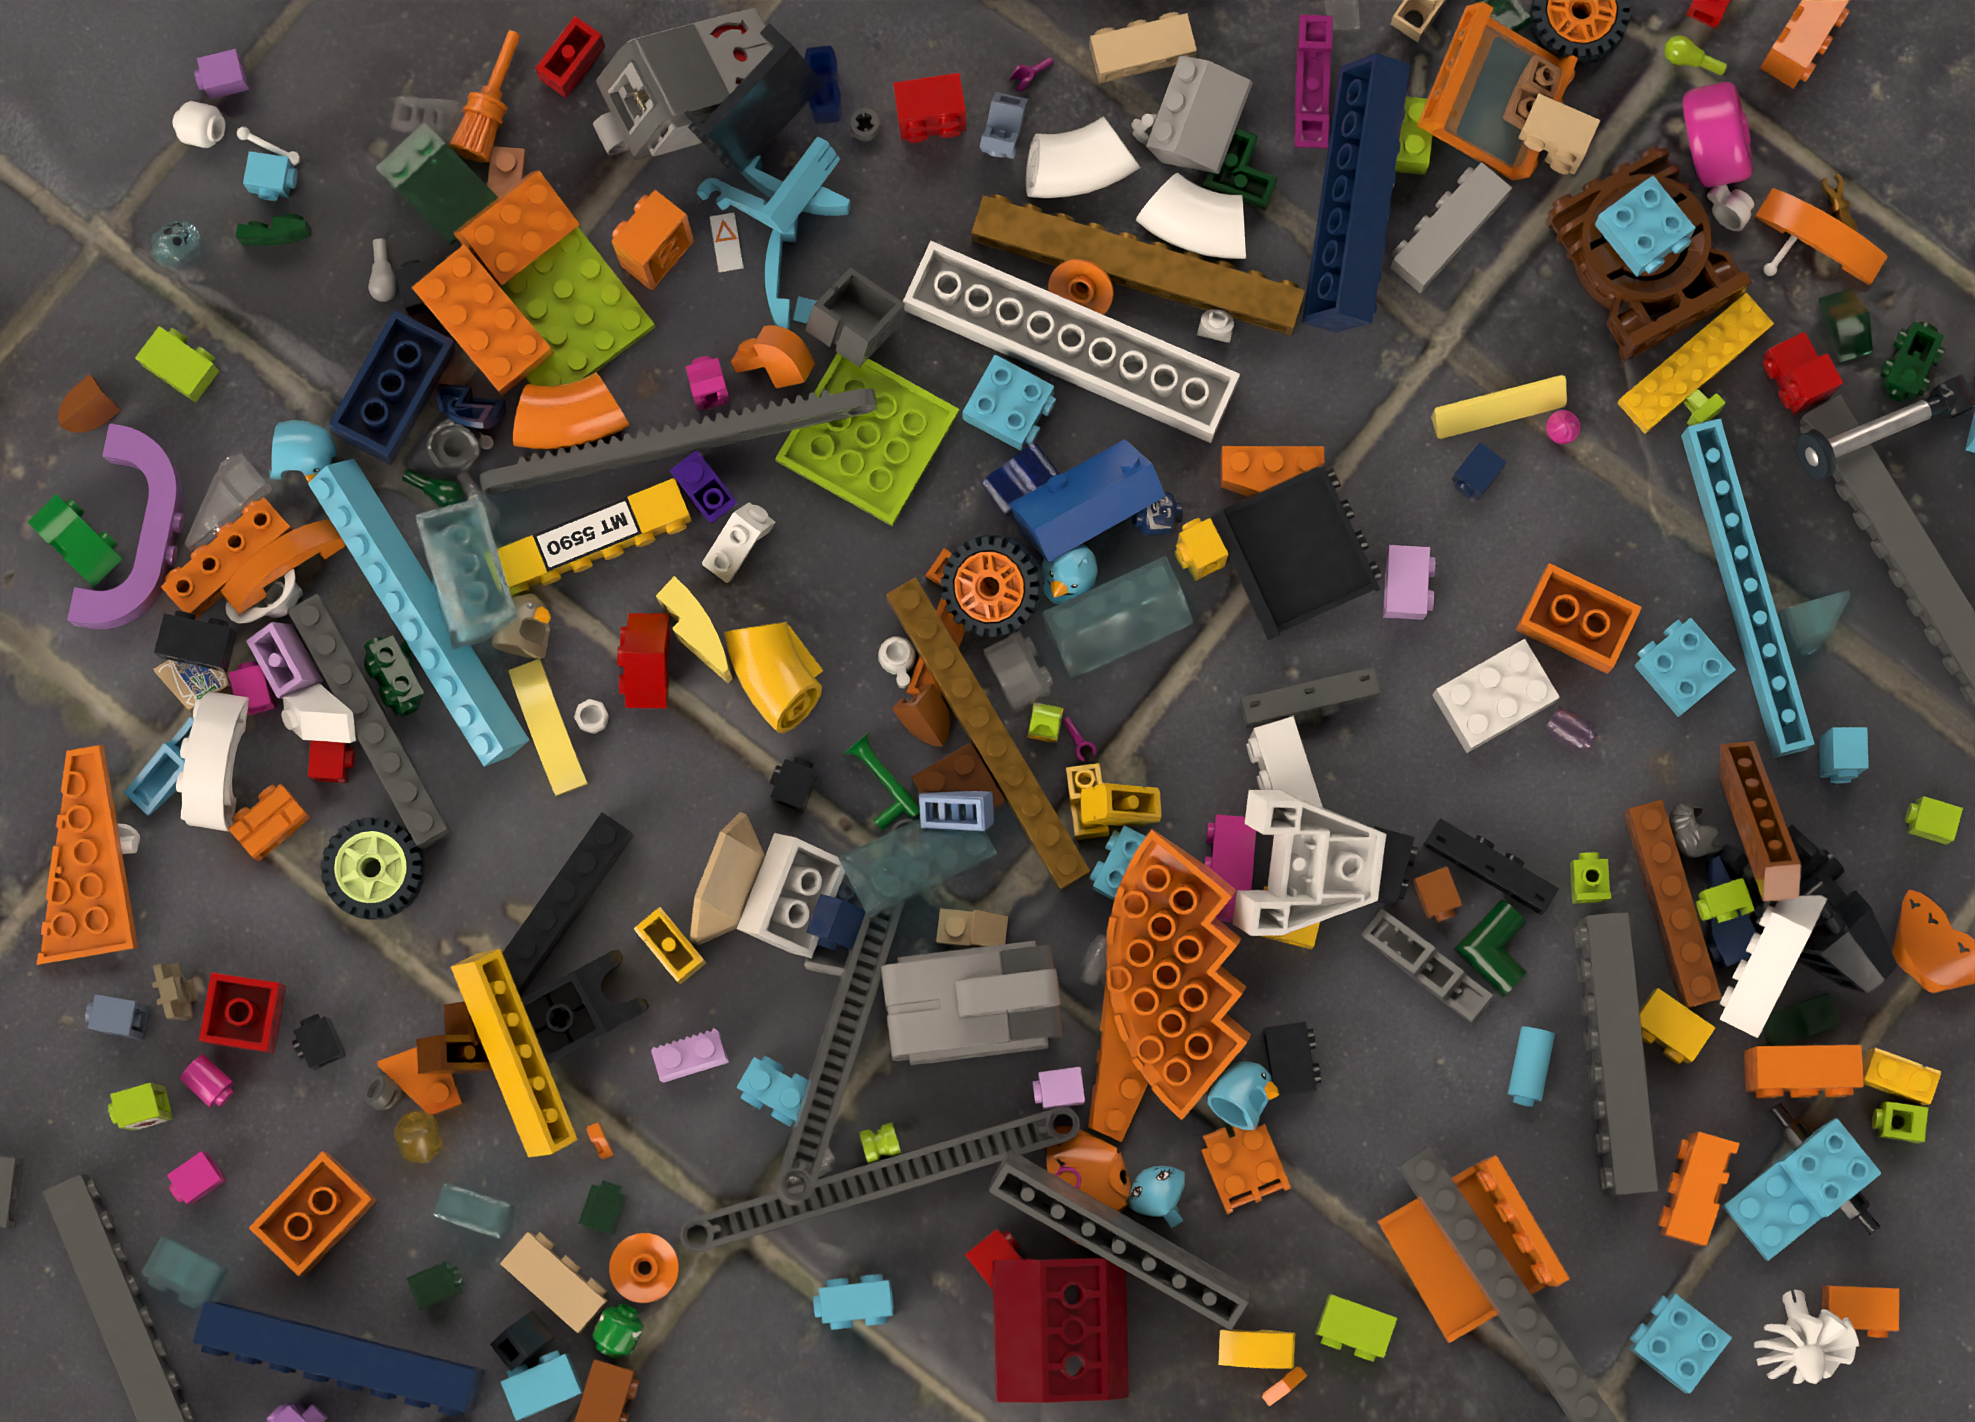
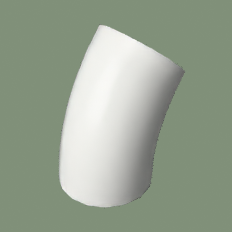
M1102 116L1095 122L1070 132L1035 134L1027 161L1026 192L1029 197L1040 198L1070 197L1085 194L1124 179L1138 170L1140 166L1106 118Z
M1176 173L1154 194L1136 218V221L1148 231L1184 250L1205 256L1246 259L1243 195H1229L1209 191Z

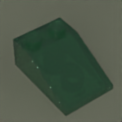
M424 122L376 167V170L386 184L451 246L458 240L453 232L498 198L468 165Z

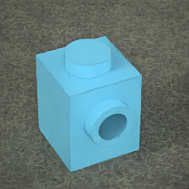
M249 151L243 184L248 192L258 194V197L270 201H277L278 197L289 198L290 188L294 189L297 182V169L294 168L289 157Z

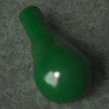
M407 469L403 474L402 481L423 490L424 494L430 497L442 509H456L464 499V492L455 481L433 477L427 478L410 469Z

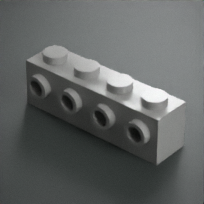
M1482 162L1475 170L1469 167L1457 181L1460 184L1458 189L1453 194L1447 191L1435 205L1438 211L1431 218L1425 215L1413 229L1417 234L1409 243L1405 239L1401 241L1391 254L1394 259L1390 268L1420 294L1501 206L1511 192L1512 187Z

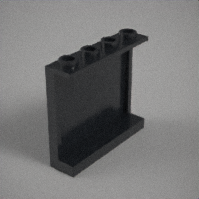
M770 23L766 25L760 34L771 46L772 50L703 123H700L688 110L684 113L692 122L688 128L728 169L734 165L743 172L824 86V83L796 48Z
M1324 463L1211 515L1268 641L1280 636L1284 630L1373 590L1376 592L1380 590L1378 581L1383 579L1376 561L1369 563L1364 550L1369 549L1362 530L1355 532L1350 522V519L1355 518L1354 512L1347 499L1340 500L1336 488L1341 487L1334 469L1327 470Z

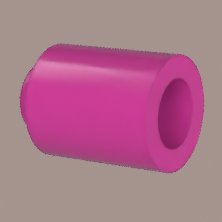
M204 1054L196 1058L180 1077V1081L210 1108L216 1104L222 1107L234 1094V1091L231 1089L234 1082Z

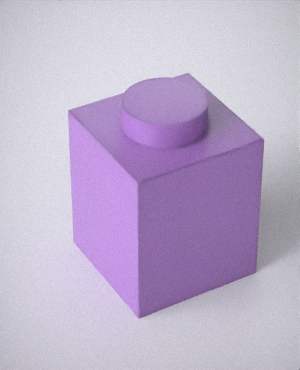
M236 49L197 58L199 70L194 71L195 79L199 90L204 89L210 99L249 90L243 61Z

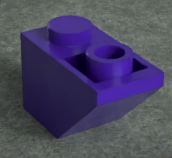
M697 450L670 470L672 478H675L681 490L710 524L738 504Z

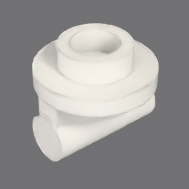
M1145 114L1141 120L1134 119L1131 123L1134 129L1133 135L1141 143L1147 144L1158 114Z
M1208 310L1201 317L1197 335L1230 343L1234 320L1230 314L1223 310Z
M117 824L122 854L136 853L140 843L139 833L127 824Z

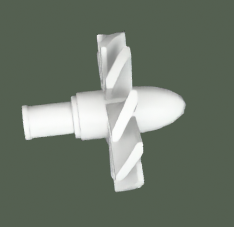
M1794 1290L1796 1296V1303H1794L1791 1291H1788L1782 1297L1788 1316L1786 1325L1767 1324L1764 1327L1767 1331L1780 1333L1785 1337L1754 1342V1349H1775L1766 1356L1758 1358L1757 1364L1764 1365L1783 1361L1781 1365L1767 1374L1770 1379H1775L1787 1373L1789 1368L1796 1365L1797 1371L1793 1384L1802 1383L1804 1380L1817 1384L1822 1377L1824 1379L1831 1377L1840 1363L1850 1365L1853 1362L1856 1347L1859 1346L1856 1331L1849 1318L1846 1317L1841 1320L1828 1310L1822 1309L1818 1319L1810 1316L1804 1292Z

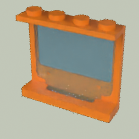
M1479 2L1466 6L1417 126L1475 160L1484 163L1489 168L1512 181L1529 178L1538 166L1537 157L1540 151H1535L1525 146L1524 141L1518 139L1522 130L1502 119L1506 106L1525 67L1532 56L1536 54L1562 69L1553 100L1563 104L1562 96L1566 87L1574 78V67L1578 58L1574 55L1557 58L1555 55L1490 18L1493 7L1485 2Z

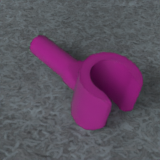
M1048 57L1031 67L1018 65L1009 81L1020 79L1021 82L1016 90L1019 92L1025 91L1033 76L1053 65L1054 61L1051 57Z
M1070 717L1065 718L1063 723L1076 745L1075 756L1079 760L1085 761L1080 755V748L1083 745H1088L1095 756L1097 751L1095 745L1084 740Z

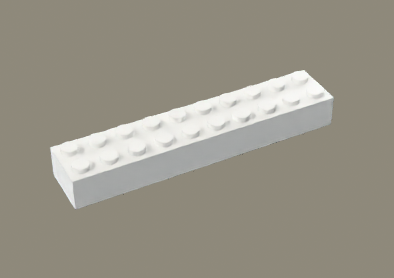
M932 241L928 245L903 300V303H905L904 311L1209 443L1212 442L1239 381L1240 374Z

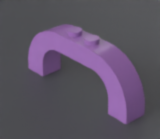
M110 423L102 456L109 463L130 466L142 471L148 481L149 497L136 559L129 577L121 585L107 591H93L74 587L67 620L75 626L91 629H109L130 623L143 615L155 603L163 590L160 586L166 582L164 579L169 572L170 566L175 565L178 552L177 546H174L176 534L181 533L184 526V513H181L183 487L180 474L173 460L146 434L130 427Z

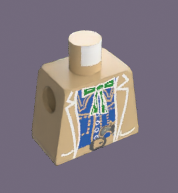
M170 660L153 669L157 676L191 713H193L196 700H202L207 692L223 694L233 692L228 672H220Z

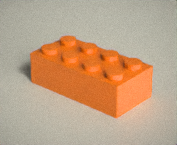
M465 245L461 246L412 287L419 298L502 396L554 354L547 342Z

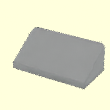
M817 945L812 958L806 957L804 967L809 971L841 977L846 966L845 962L849 956V951L841 949L833 951Z

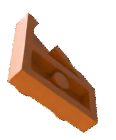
M417 1047L377 1061L378 1067L393 1079L429 1116L463 1105L453 1074H418Z

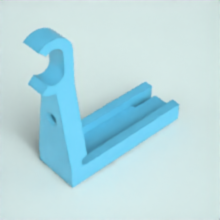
M817 136L768 203L759 197L734 188L716 178L704 180L699 185L697 194L702 200L709 198L711 192L719 191L721 195L716 198V201L722 210L731 204L772 229L785 234L840 161V158L826 140Z

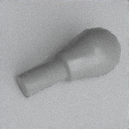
M375 239L373 240L374 264L372 265L368 289L374 299L380 302H387L392 300L398 293V283L392 272L391 264L388 262L386 240Z

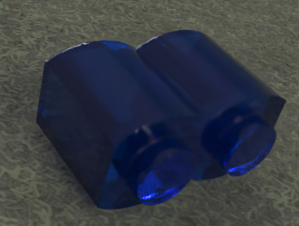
M831 46L807 48L804 59L824 83V86L808 101L812 119L816 124L839 122L842 116V100L838 85L839 70L836 54Z
M1034 442L989 474L981 483L1004 516L1008 517L1013 514L1009 506L1011 502L1044 485L1051 477L1060 473L1039 445Z

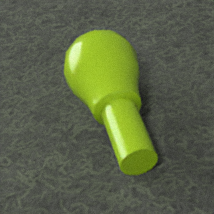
M1673 36L1665 44L1664 54L1666 59L1672 64L1695 68L1700 66L1720 76L1725 72L1726 63L1706 55L1705 51L1698 48L1685 36Z

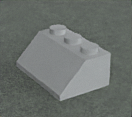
M1179 56L1146 147L1161 163L1219 174L1250 92L1252 81L1208 60Z

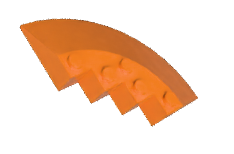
M1152 829L1132 857L1115 895L1106 939L1107 986L1118 1032L1133 1058V1063L1152 1086L1151 1089L1159 1099L1182 1120L1247 1044L1251 1036L1247 1030L1226 1014L1243 994L1246 986L1221 966L1242 938L1216 918L1218 913L1232 898L1236 889L1208 866Z

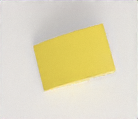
M673 576L656 595V598L661 608L678 622L672 628L678 641L729 684L733 679L729 661L710 618L691 592Z

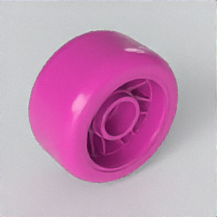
M1719 82L1687 91L1683 96L1684 118L1695 170L1701 185L1711 188L1740 182L1751 177L1753 174V160L1750 148L1751 137L1746 114L1743 113L1735 84Z

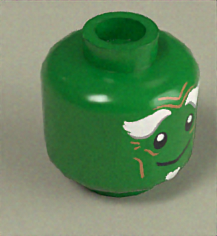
M626 1304L605 1308L592 1335L597 1343L596 1348L601 1353L616 1359L621 1358L622 1355L632 1354L644 1329L642 1321L637 1317L638 1311Z

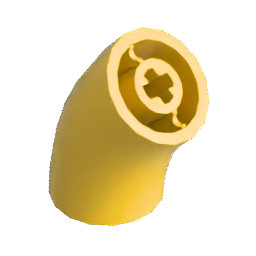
M787 622L725 631L726 644L734 670L752 704L778 733H786L794 729L816 706L821 696L822 686L811 675L799 658L792 643Z

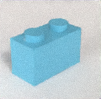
M1833 727L1819 737L1820 778H1830V783H1850L1851 779L1858 778L1859 774L1869 769L1867 727Z
M556 1350L540 1357L541 1364L528 1370L527 1365L523 1364L512 1372L510 1370L507 1371L509 1378L501 1381L516 1421L584 1393L570 1354L560 1356L559 1351Z

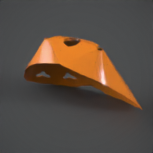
M1908 890L1902 901L1892 949L1896 963L1904 972L1910 974L1924 990L1931 993H1938L1975 983V940L1966 933L1952 929L1945 912L1927 896L1914 890ZM1910 899L1914 903H1919L1920 906L1912 909ZM1929 913L1932 914L1933 919L1938 921V924L1928 923ZM1958 942H1960L1964 948L1970 949V952L1965 951L1960 953Z
M1057 1126L1054 1130L1059 1134H1067L1072 1130L1073 1126ZM1080 1129L1073 1139L1062 1143L1060 1146L1057 1144L1047 1147L1046 1163L1048 1172L1053 1175L1056 1174L1060 1167L1057 1159H1060L1066 1163L1064 1167H1072L1079 1172L1081 1176V1186L1079 1189L1120 1213L1127 1206L1131 1182L1123 1156L1118 1148ZM1122 1170L1124 1171L1125 1184L1120 1179V1172ZM1063 1171L1058 1176L1060 1179L1076 1187L1077 1176L1072 1171ZM1067 1237L1073 1244L1079 1245V1243Z

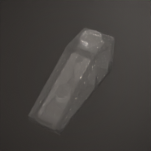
M241 453L236 457L232 455L220 464L219 471L212 479L184 543L192 552L203 544L208 545L217 537L216 533L223 525L228 522L234 523L243 515L242 510L253 500H261L272 490L270 485Z

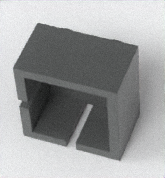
M850 267L834 283L833 288H830L813 305L805 331L829 347L834 343L837 345L836 352L861 367L896 330L905 303Z

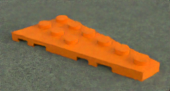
M104 745L66 751L61 786L63 797L61 811L57 815L56 822L58 833L56 846H53L46 893V900L48 901L45 921L42 922L41 935H43L36 965L138 948Z
M1106 977L1100 1025L1102 1036L1100 1050L1097 1049L1096 1063H1098L1096 1084L1093 1085L1088 1127L1116 1141L1122 1142L1148 1082L1141 1071L1136 1068L1132 1061L1133 1058L1118 1032Z

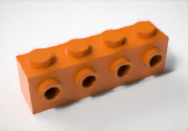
M264 497L259 501L257 499L246 505L242 510L243 515L234 523L228 522L217 531L216 539L208 546L206 544L199 546L191 554V560L182 568L178 566L166 575L164 579L166 582L160 587L182 611L196 615L195 620L223 597L220 591L232 575L250 557L272 541L293 530Z

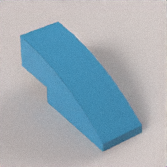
M190 716L170 742H165L124 792L148 816L177 791V778L179 772L184 771L185 758H181L180 755L183 739L190 736L194 721L193 716Z

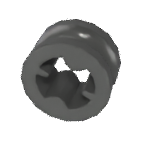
M869 108L856 110L850 118L852 135L860 141L873 140L880 131L878 115ZM865 118L871 119L872 129L867 131V128H865V132L859 131L858 120L863 119L865 122Z

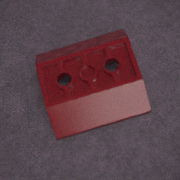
M1103 1257L993 1260L995 1402L1053 1403L1129 1398L1126 1270ZM1073 1284L1078 1289L1079 1296L1077 1301L1070 1305L1064 1299V1291L1067 1286ZM1076 1356L1080 1362V1369L1075 1375L1071 1376L1065 1369V1363L1069 1357Z

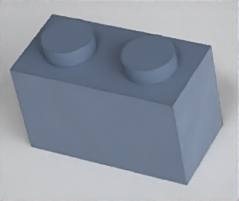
M95 994L94 1000L89 1001L87 1005L85 1021L89 1022L88 1029L144 1040L150 1006L136 1001Z

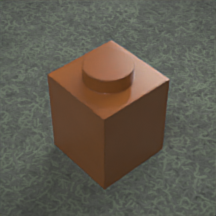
M1448 867L1417 877L1412 881L1426 920L1435 917L1438 923L1456 916L1455 909L1461 907L1462 903Z

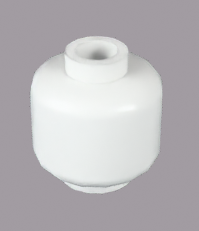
M189 101L175 113L173 127L181 142L209 148L222 139L225 132V120L217 107Z

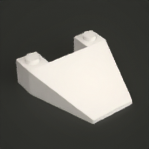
M1281 790L1248 791L1245 824L1263 835H1274L1267 890L1236 891L1233 925L1251 936L1284 935L1378 901L1386 840L1385 833Z

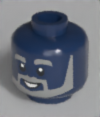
M1164 491L1166 497L1131 516L1133 527L1138 528L1143 535H1169L1174 532L1177 523L1182 522V504L1180 502L1176 503L1174 495L1169 491Z

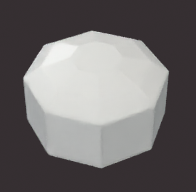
M589 699L578 705L574 718L582 731L595 734L606 728L609 714L602 702Z

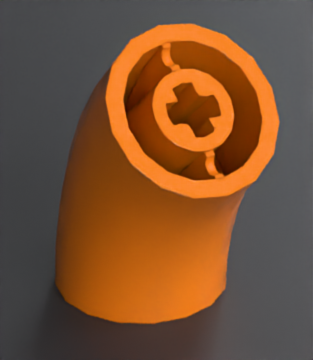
M595 372L586 378L563 385L537 386L526 384L517 407L513 429L514 446L532 449L571 448L572 445L578 447L585 445V442L594 443L599 439L613 436L630 425L598 373Z

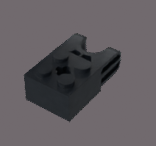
M612 950L521 999L547 1065L643 1014L650 1007L644 998L637 997L619 1004L607 1000L603 995L601 984L604 977L619 967L623 959L620 950ZM560 1009L561 1014L565 1011L569 1014V1018L566 1019L567 1026L564 1028H559L558 1025L555 1027L551 1025L550 1021L554 1018L553 1012Z

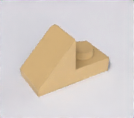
M940 908L936 943L972 948L1003 945L1006 941L1008 916L980 910L969 912Z

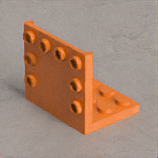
M1497 1155L1485 1158L1451 1178L1531 1295L1544 1287L1559 1286L1569 1280L1568 1275ZM1418 1198L1377 1221L1448 1343L1497 1316L1491 1304Z

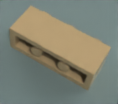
M1177 12L1162 15L1159 20L1148 23L1146 20H1137L1129 23L1127 28L1114 30L1111 27L1103 28L1096 31L1095 35L1090 36V50L1099 84L1176 66L1179 56L1196 58L1197 54L1187 13L1179 15Z
M527 1232L500 1264L577 1333H582L609 1302L603 1296L607 1290L592 1277L588 1282L577 1273L581 1267L566 1254L562 1259L551 1250L555 1244L544 1234L539 1232L535 1236L533 1233Z

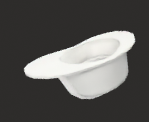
M290 570L265 586L264 591L267 597L239 615L227 602L226 614L231 621L240 624L252 622L264 615L271 618H281L289 614L287 610L294 607L298 599L303 595L302 589L295 582V570Z

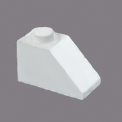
M320 683L282 696L284 710L281 715L283 723L287 729L294 731L303 740L345 743L356 741L353 712Z

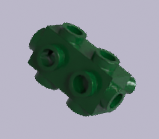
M1914 321L1907 330L1900 329L1893 343V347L1898 349L1894 359L1887 358L1879 373V376L1884 378L1881 387L1887 389L1886 395L1889 398L1898 402H1905L1906 399L1912 401L1917 394L1923 396L1931 380V377L1927 376L1931 364L1937 366L1945 350L1944 347L1940 346L1945 335L1938 333V329L1935 326L1926 322L1917 323ZM1918 345L1921 348L1922 353H1919L1917 351H1914L1912 353L1911 346Z
M393 635L385 639L376 637L368 641L363 646L366 651L363 661L364 667L368 675L377 680L380 686L379 694L384 705L392 708L395 716L400 714L401 717H405L414 713L420 706L424 692L411 669L413 661L409 655L412 653V650L407 642L404 640L398 645Z

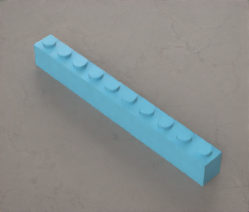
M1721 418L1688 426L1681 437L1773 757L1777 758L1805 751L1815 745Z
M353 458L326 465L308 485L480 762L485 767L511 757L529 741V738L357 462Z

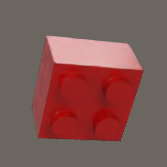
M960 73L893 82L901 140L918 143L927 140L928 136L941 135L942 138H952L960 135L961 131H966V110Z
M211 972L199 1041L207 1044L275 1054L286 985L278 982Z

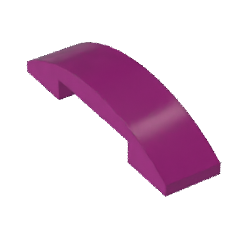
M1299 15L1294 148L1328 149L1333 16Z

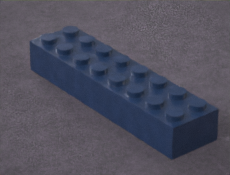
M1376 53L1340 66L1302 320L1304 324L1337 333L1373 323V318L1377 311V288L1382 277L1380 270L1382 254L1386 248V227L1391 214V193L1396 181V159L1401 147L1399 139L1401 125L1405 118L1404 104L1406 92L1410 85V64Z
M204 1301L193 1343L202 1345L201 1352L216 1356H228L229 1352L235 1353L236 1361L252 1365L262 1364L263 1361L270 1362L268 1369L287 1374L289 1372L295 1373L296 1369L304 1371L303 1378L318 1382H329L330 1378L337 1379L336 1386L344 1389L357 1391L363 1390V1386L372 1388L370 1393L372 1396L389 1400L391 1398L396 1399L397 1395L406 1397L404 1404L419 1408L430 1407V1404L438 1405L439 1413L455 1417L464 1416V1412L474 1411L485 1369L219 1301Z

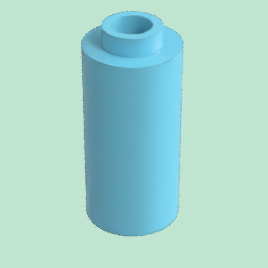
M1521 1027L1508 1089V1095L1514 1097L1513 1103L1533 1107L1534 1101L1542 1102L1555 1033L1532 1027Z

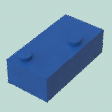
M1124 439L1069 471L1051 477L1047 483L1011 502L1009 506L1022 536L1050 562L1166 496L1153 464Z

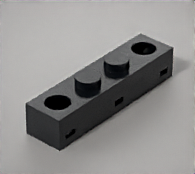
M1441 818L1436 822L1423 844L1426 848L1539 915L1546 912L1559 890L1558 887L1523 867L1525 863L1520 858L1510 853H1506L1503 856L1493 850L1495 845L1488 839L1479 835L1473 838Z

